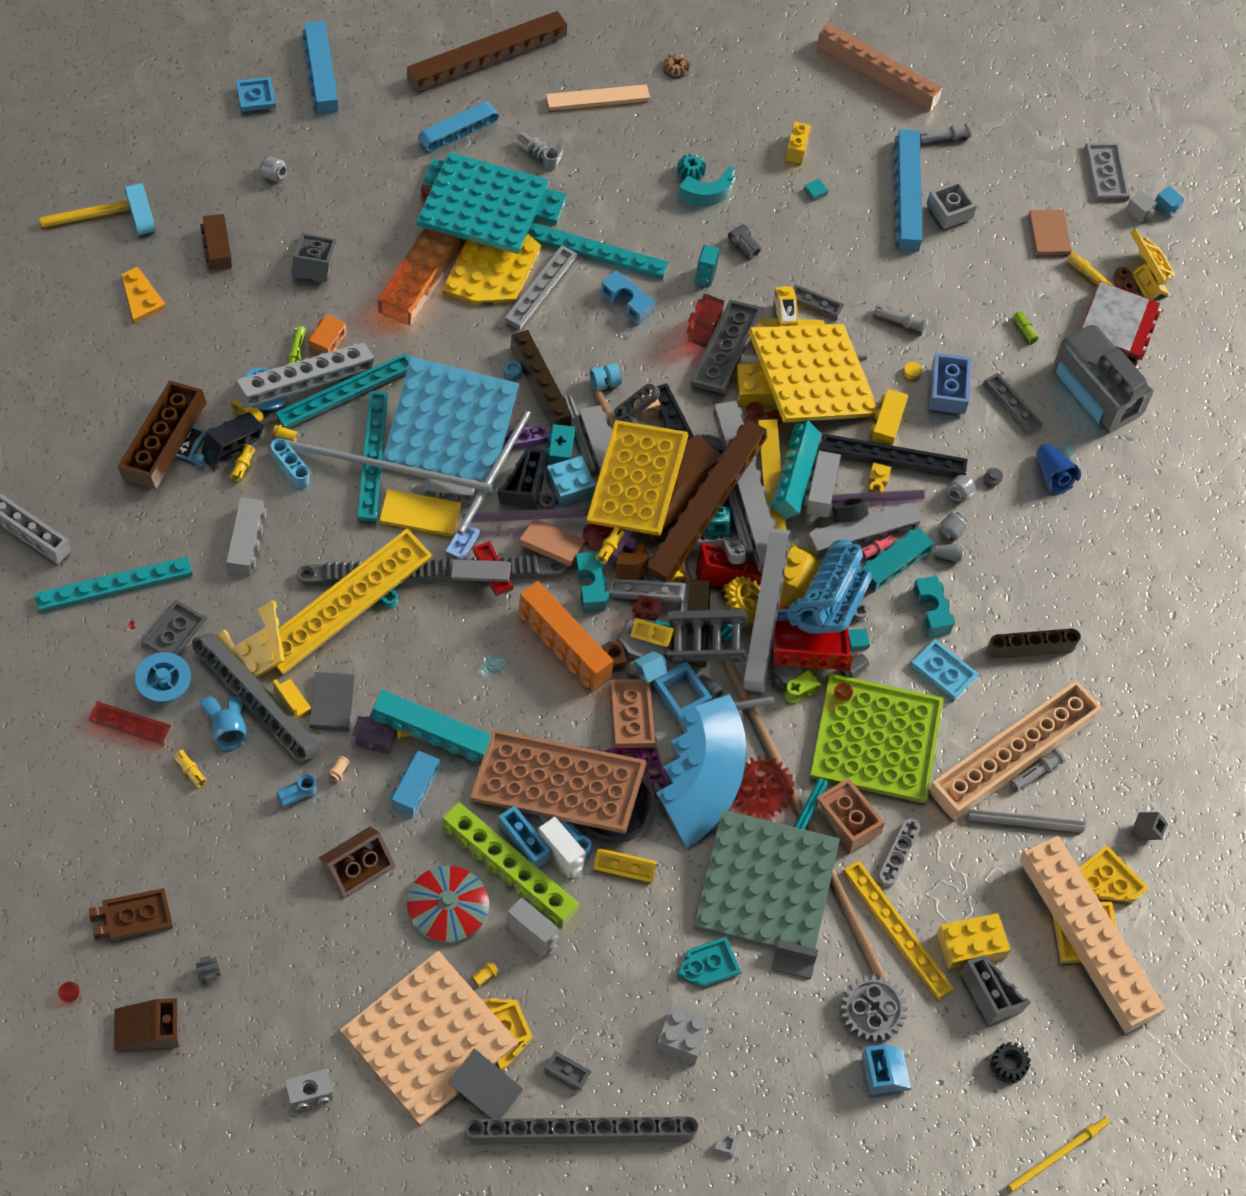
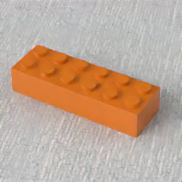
M536 581L520 593L518 610L520 618L531 625L533 632L543 638L544 643L556 652L557 657L561 661H565L570 671L580 677L582 684L586 688L589 687L594 692L611 679L614 660L539 581Z

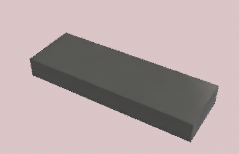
M795 284L793 289L797 298V305L837 321L843 310V303Z

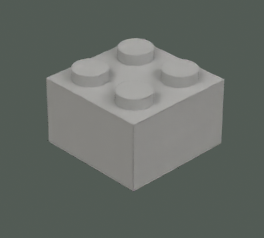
M960 180L931 190L927 200V206L943 229L973 219L977 204Z
M671 1005L657 1043L656 1051L695 1065L711 1019Z

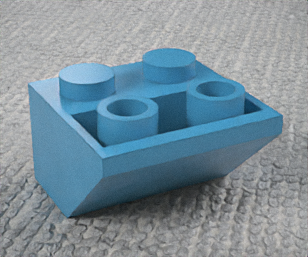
M886 1044L865 1047L862 1053V1060L870 1095L911 1090L903 1049Z

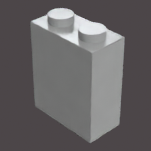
M521 897L507 913L506 928L542 958L547 954L551 955L558 946L559 928Z

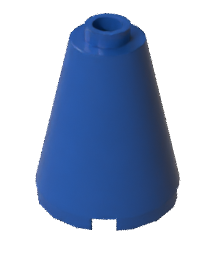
M1043 444L1038 448L1036 455L1049 491L1059 494L1073 488L1072 484L1076 480L1078 482L1081 478L1080 468L1051 444Z

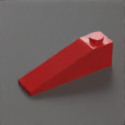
M705 543L700 544L696 567L698 580H710L711 585L717 587L729 584L736 577L744 576L745 579L750 577L751 582L756 580L757 584H761L762 573H759L756 562L732 564L729 562L723 548Z

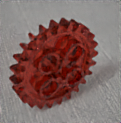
M759 755L757 761L750 757L749 764L745 761L743 778L735 800H737L735 802L736 807L742 805L741 812L748 810V816H751L754 812L756 813V818L763 814V817L766 819L767 813L774 817V811L781 814V806L787 808L788 803L786 801L791 802L792 796L790 795L794 794V789L792 788L794 787V781H791L793 775L788 774L789 768L782 769L783 762L777 765L776 758L770 762L768 756L765 757V760H761ZM761 771L764 772L765 775L760 777L757 776L756 773ZM778 783L781 787L773 788L771 785ZM745 786L753 787L750 791H746L743 788ZM765 797L768 801L762 803L759 799Z

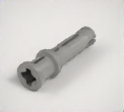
M965 123L962 126L952 125L948 129L920 133V144L945 139L955 141L957 138H971L970 124Z
M877 304L873 311L874 316L904 325L906 329L911 328L920 331L921 334L924 333L928 322L926 318L921 319L915 317L914 314H903Z
M1052 749L1049 755L1039 758L1036 765L1011 780L1012 788L1015 791H1019L1043 773L1052 772V768L1058 764L1065 763L1064 755L1059 749Z

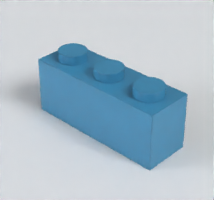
M419 750L415 757L411 756L407 765L409 767L407 772L401 774L399 779L400 785L397 789L394 788L390 796L392 808L411 817H414L440 767L439 759Z
M516 806L498 816L499 829L519 853L537 868L550 861L551 850Z

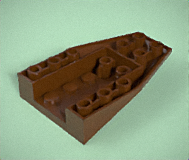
M698 434L687 439L661 536L643 533L654 544L658 543L668 533L670 528L676 525L680 513L685 512L689 500L695 497L699 485L706 481L708 472L717 464L720 453Z

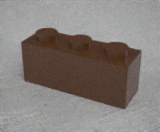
M224 214L203 216V224H200L201 235L205 234L202 242L203 248L207 249V252H204L206 263L210 264V270L232 268Z

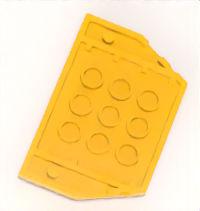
M527 234L520 253L516 254L466 240L442 289V294L474 305H482L485 302H494V304L516 303L541 250V245Z

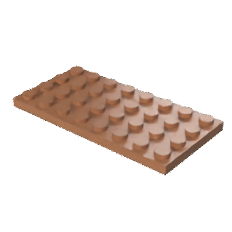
M496 729L492 730V736L470 796L471 801L506 809L516 806L520 812L549 818L556 817L558 820L626 833L646 767V760Z

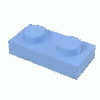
M469 525L463 535L456 533L447 547L445 555L453 559L460 558L463 560L478 538L480 530Z

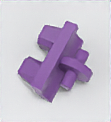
M625 531L624 536L617 545V550L609 561L610 565L614 566L615 562H617L619 552H624L622 551L623 547L631 552L634 551L638 541L630 536L632 531Z

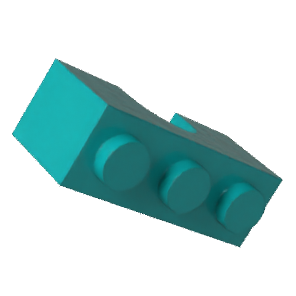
M599 551L576 553L577 579H588L593 583L589 586H581L582 612L604 611L606 603H609V592H605L604 587L607 586L606 575L602 574L604 564L600 562L602 558L599 561L596 559Z
M938 576L916 579L913 591L918 605L929 604L935 609L927 611L923 620L928 637L950 634L955 625V619L950 614L949 601L944 596L943 583L939 581Z

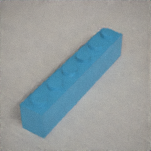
M325 21L305 22L302 38L306 40L304 51L308 53L306 64L310 66V69H308L309 80L312 79L310 90L315 95L312 96L313 106H316L317 113L338 111V98Z

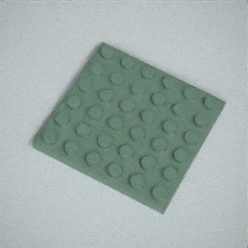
M722 809L694 927L773 947L777 946L778 940L815 949L840 838Z

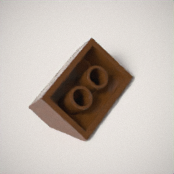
M371 826L318 857L326 874L343 897H346L395 866L380 832Z

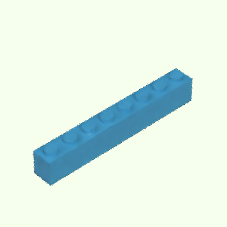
M899 129L898 136L894 138V146H897L894 153V160H897L894 168V173H897L895 177V187H897L895 200L898 201V204L895 206V214H898L895 222V228H898L895 241L898 242V249L919 251L922 243L920 131Z

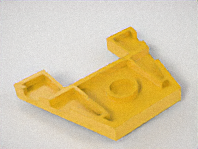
M270 601L258 609L266 627L234 646L226 630L216 634L221 642L256 678L284 662L275 601Z

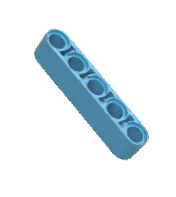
M486 101L424 129L419 133L418 139L428 152H432L495 123L499 118V114L490 102Z

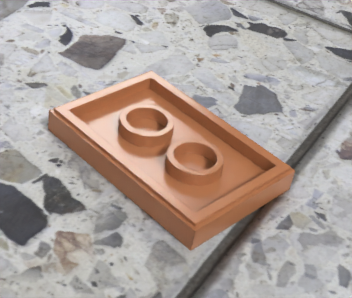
M1030 210L1029 219L1036 255H1070L1072 250L1064 210Z
M534 518L521 536L519 545L571 566L576 558V553L581 551L586 540Z

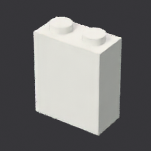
M553 817L539 827L538 835L551 850L550 861L567 880L572 876L577 877L583 871L585 851L556 817Z

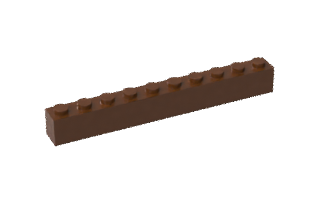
M558 11L552 12L407 66V79L416 92L426 90L434 85L442 84L450 79H455L466 73H471L474 70L487 67L490 64L503 61L506 58L516 56L538 46L546 45L554 40L562 39L567 35V23Z
M748 419L744 425L741 424L739 426L737 435L729 441L725 453L720 454L716 466L708 472L706 481L699 485L697 494L689 500L685 512L680 513L676 525L672 526L668 531L666 540L659 544L657 553L649 559L647 563L649 575L662 582L672 581L766 441V428Z

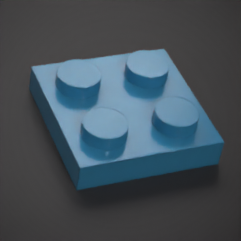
M271 77L236 81L241 112L276 108Z

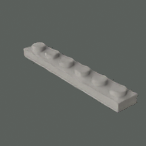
M562 245L506 315L505 322L520 330L577 258V253Z

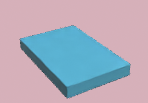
M936 639L910 663L914 670L953 701L979 676L975 670Z

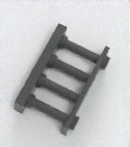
M745 609L668 611L669 624L674 627V651H667L669 662L681 664L685 661L730 660L731 662H741L742 660H747L745 649H740V626L747 624ZM723 624L732 625V650H721V626ZM684 625L694 626L693 651H682V627ZM703 625L713 626V650H701V629Z

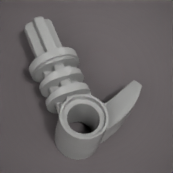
M521 131L517 139L527 146L526 151L537 156L539 160L543 159V167L546 170L553 171L557 169L563 155L564 140L560 139L556 148L548 147L543 142H540L538 137L532 138L527 133Z

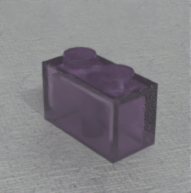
M358 716L351 735V745L390 755L397 730L385 723H378L369 716Z

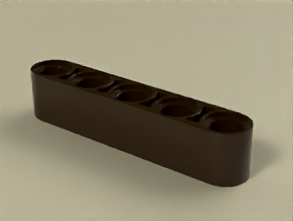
M690 580L688 611L710 610V580ZM687 625L686 651H693L694 626ZM703 625L701 629V650H708L709 625ZM686 661L691 668L707 667V661Z
M1073 628L996 634L991 637L986 652L991 658L996 659L1070 653L1076 650L1081 634Z

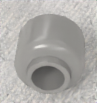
M269 156L261 162L260 171L264 178L277 182L285 177L287 167L283 160Z
M958 475L948 485L950 498L958 502H965L976 489L972 478L966 475Z
M959 512L949 513L940 523L941 534L948 540L950 538L953 540L959 539L968 529L967 519Z

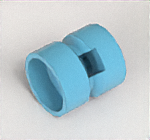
M615 362L606 364L604 368L601 366L591 368L589 371L591 384L595 391L605 390L607 386L610 388L617 387L622 383L620 370Z

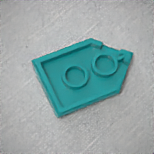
M727 937L688 949L677 973L678 976L703 987L742 974Z

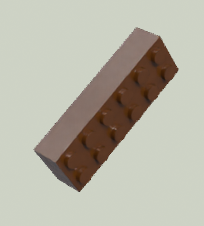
M169 380L117 466L123 480L157 489L207 404L202 389Z

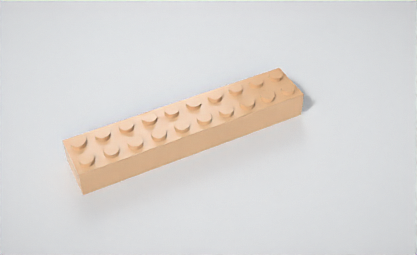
M1076 680L934 780L928 793L950 818L955 821L968 812L969 809L975 807L1035 764L1039 758L1046 756L1052 749L1057 748L1096 720L1103 707Z
M1059 835L1024 851L1019 860L1080 958V961L1124 1033L1126 1034L1160 1017L1166 1009Z

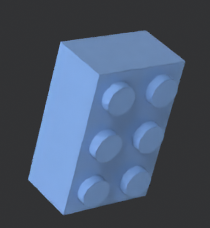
M935 353L931 367L929 410L965 414L969 404L971 357Z

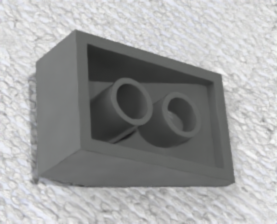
M301 233L293 255L291 276H296L299 279H312L316 282H327L337 239Z

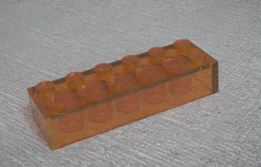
M424 228L378 299V312L411 326L459 251L460 238Z

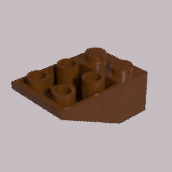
M177 998L154 999L114 1009V1051L179 1047V1004Z

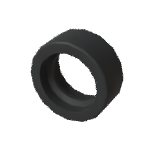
M865 498L844 499L832 505L834 521L836 522L855 521L869 514Z

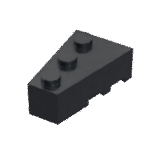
M248 412L230 421H225L222 425L215 428H210L205 434L201 454L204 455L203 460L215 472L219 469L218 465L224 460L229 462L233 459L231 455L238 450L242 452L244 445H252L261 438L264 425Z

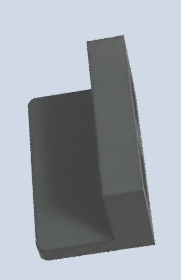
M778 940L771 969L811 979L818 949Z

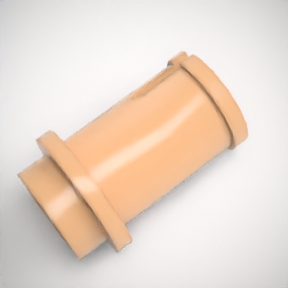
M339 756L332 769H329L327 772L328 779L333 782L341 780L345 768L350 763L349 760Z

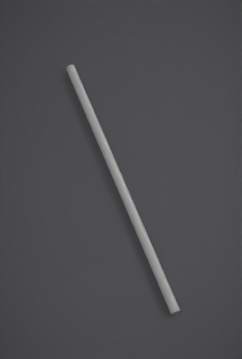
M285 440L292 449L488 492H492L493 489L492 484Z

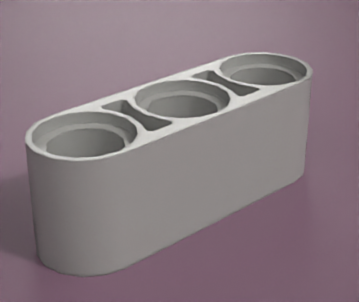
M425 478L423 495L472 504L479 489Z

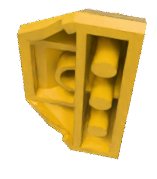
M795 544L790 549L787 556L779 605L790 606L791 603L797 602L798 598H803L821 564L811 550Z

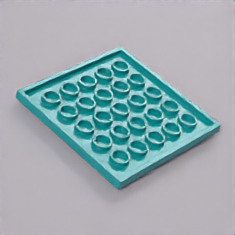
M449 152L417 218L416 226L519 254L548 188L549 179Z

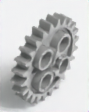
M875 974L872 975L871 980L864 975L863 982L857 978L855 981L857 986L850 983L849 988L851 991L845 990L844 994L847 997H842L841 1002L846 1005L840 1007V1010L846 1011L841 1016L843 1019H848L845 1026H852L850 1033L857 1031V1038L865 1035V1041L872 1037L873 1043L876 1042L877 1037L884 1042L885 1035L891 1039L893 1037L891 1031L897 1034L899 1032L897 1026L903 1027L904 1025L900 1019L904 1020L907 1018V1015L902 1012L908 1010V1007L902 1006L907 1001L906 998H900L903 991H896L898 984L891 986V979L883 982L884 978L882 975L879 980H876ZM869 990H875V991H877L878 994H879V997H878V998H872V997H870L868 991H869ZM861 1004L865 1011L857 1012L854 1005ZM886 1004L891 1005L894 1012L887 1013L883 1006ZM876 1005L878 1007L877 1010L872 1012L870 1010L871 1006L874 1007ZM869 1020H878L879 1027H872Z

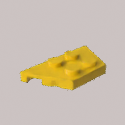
M1133 229L1130 234L1140 250L1139 254L1146 260L1148 270L1154 274L1158 283L1161 285L1175 276L1161 249L1147 237L1142 239L1139 231Z
M481 999L519 1042L517 1047L497 1062L499 1069L504 1071L532 1041L533 1037L517 1000Z

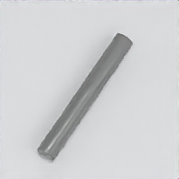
M774 697L736 702L735 705L737 710L774 704Z

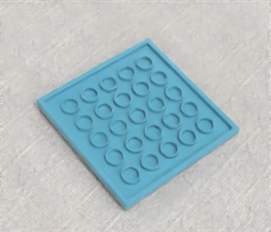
M411 357L382 461L459 478L473 479L484 483L502 451L519 383Z

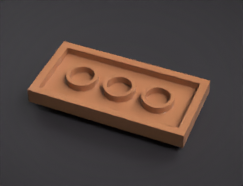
M642 679L611 680L615 748H655L650 682L647 683Z

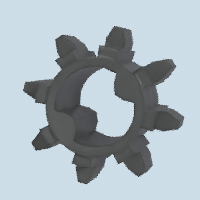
M209 955L200 958L201 961L196 963L200 982L206 980V983L216 981V977L221 976L216 957L211 959Z

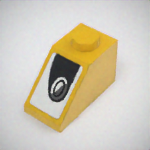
M775 287L773 306L780 326H797V298L793 287Z

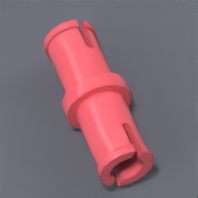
M890 535L880 541L872 542V545L862 549L863 560H867L882 550L889 549L896 539L893 535Z

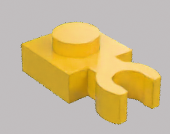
M873 463L869 482H872L869 487V493H872L873 488L879 489V495H882L883 485L887 486L891 467Z

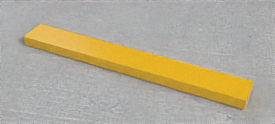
M777 419L759 420L758 425L767 429V439L760 448L763 486L766 490L765 499L770 504V516L775 520V529L786 530L785 519L771 506L781 473Z
M858 860L842 870L843 875L936 1001L953 992L954 987L862 863Z

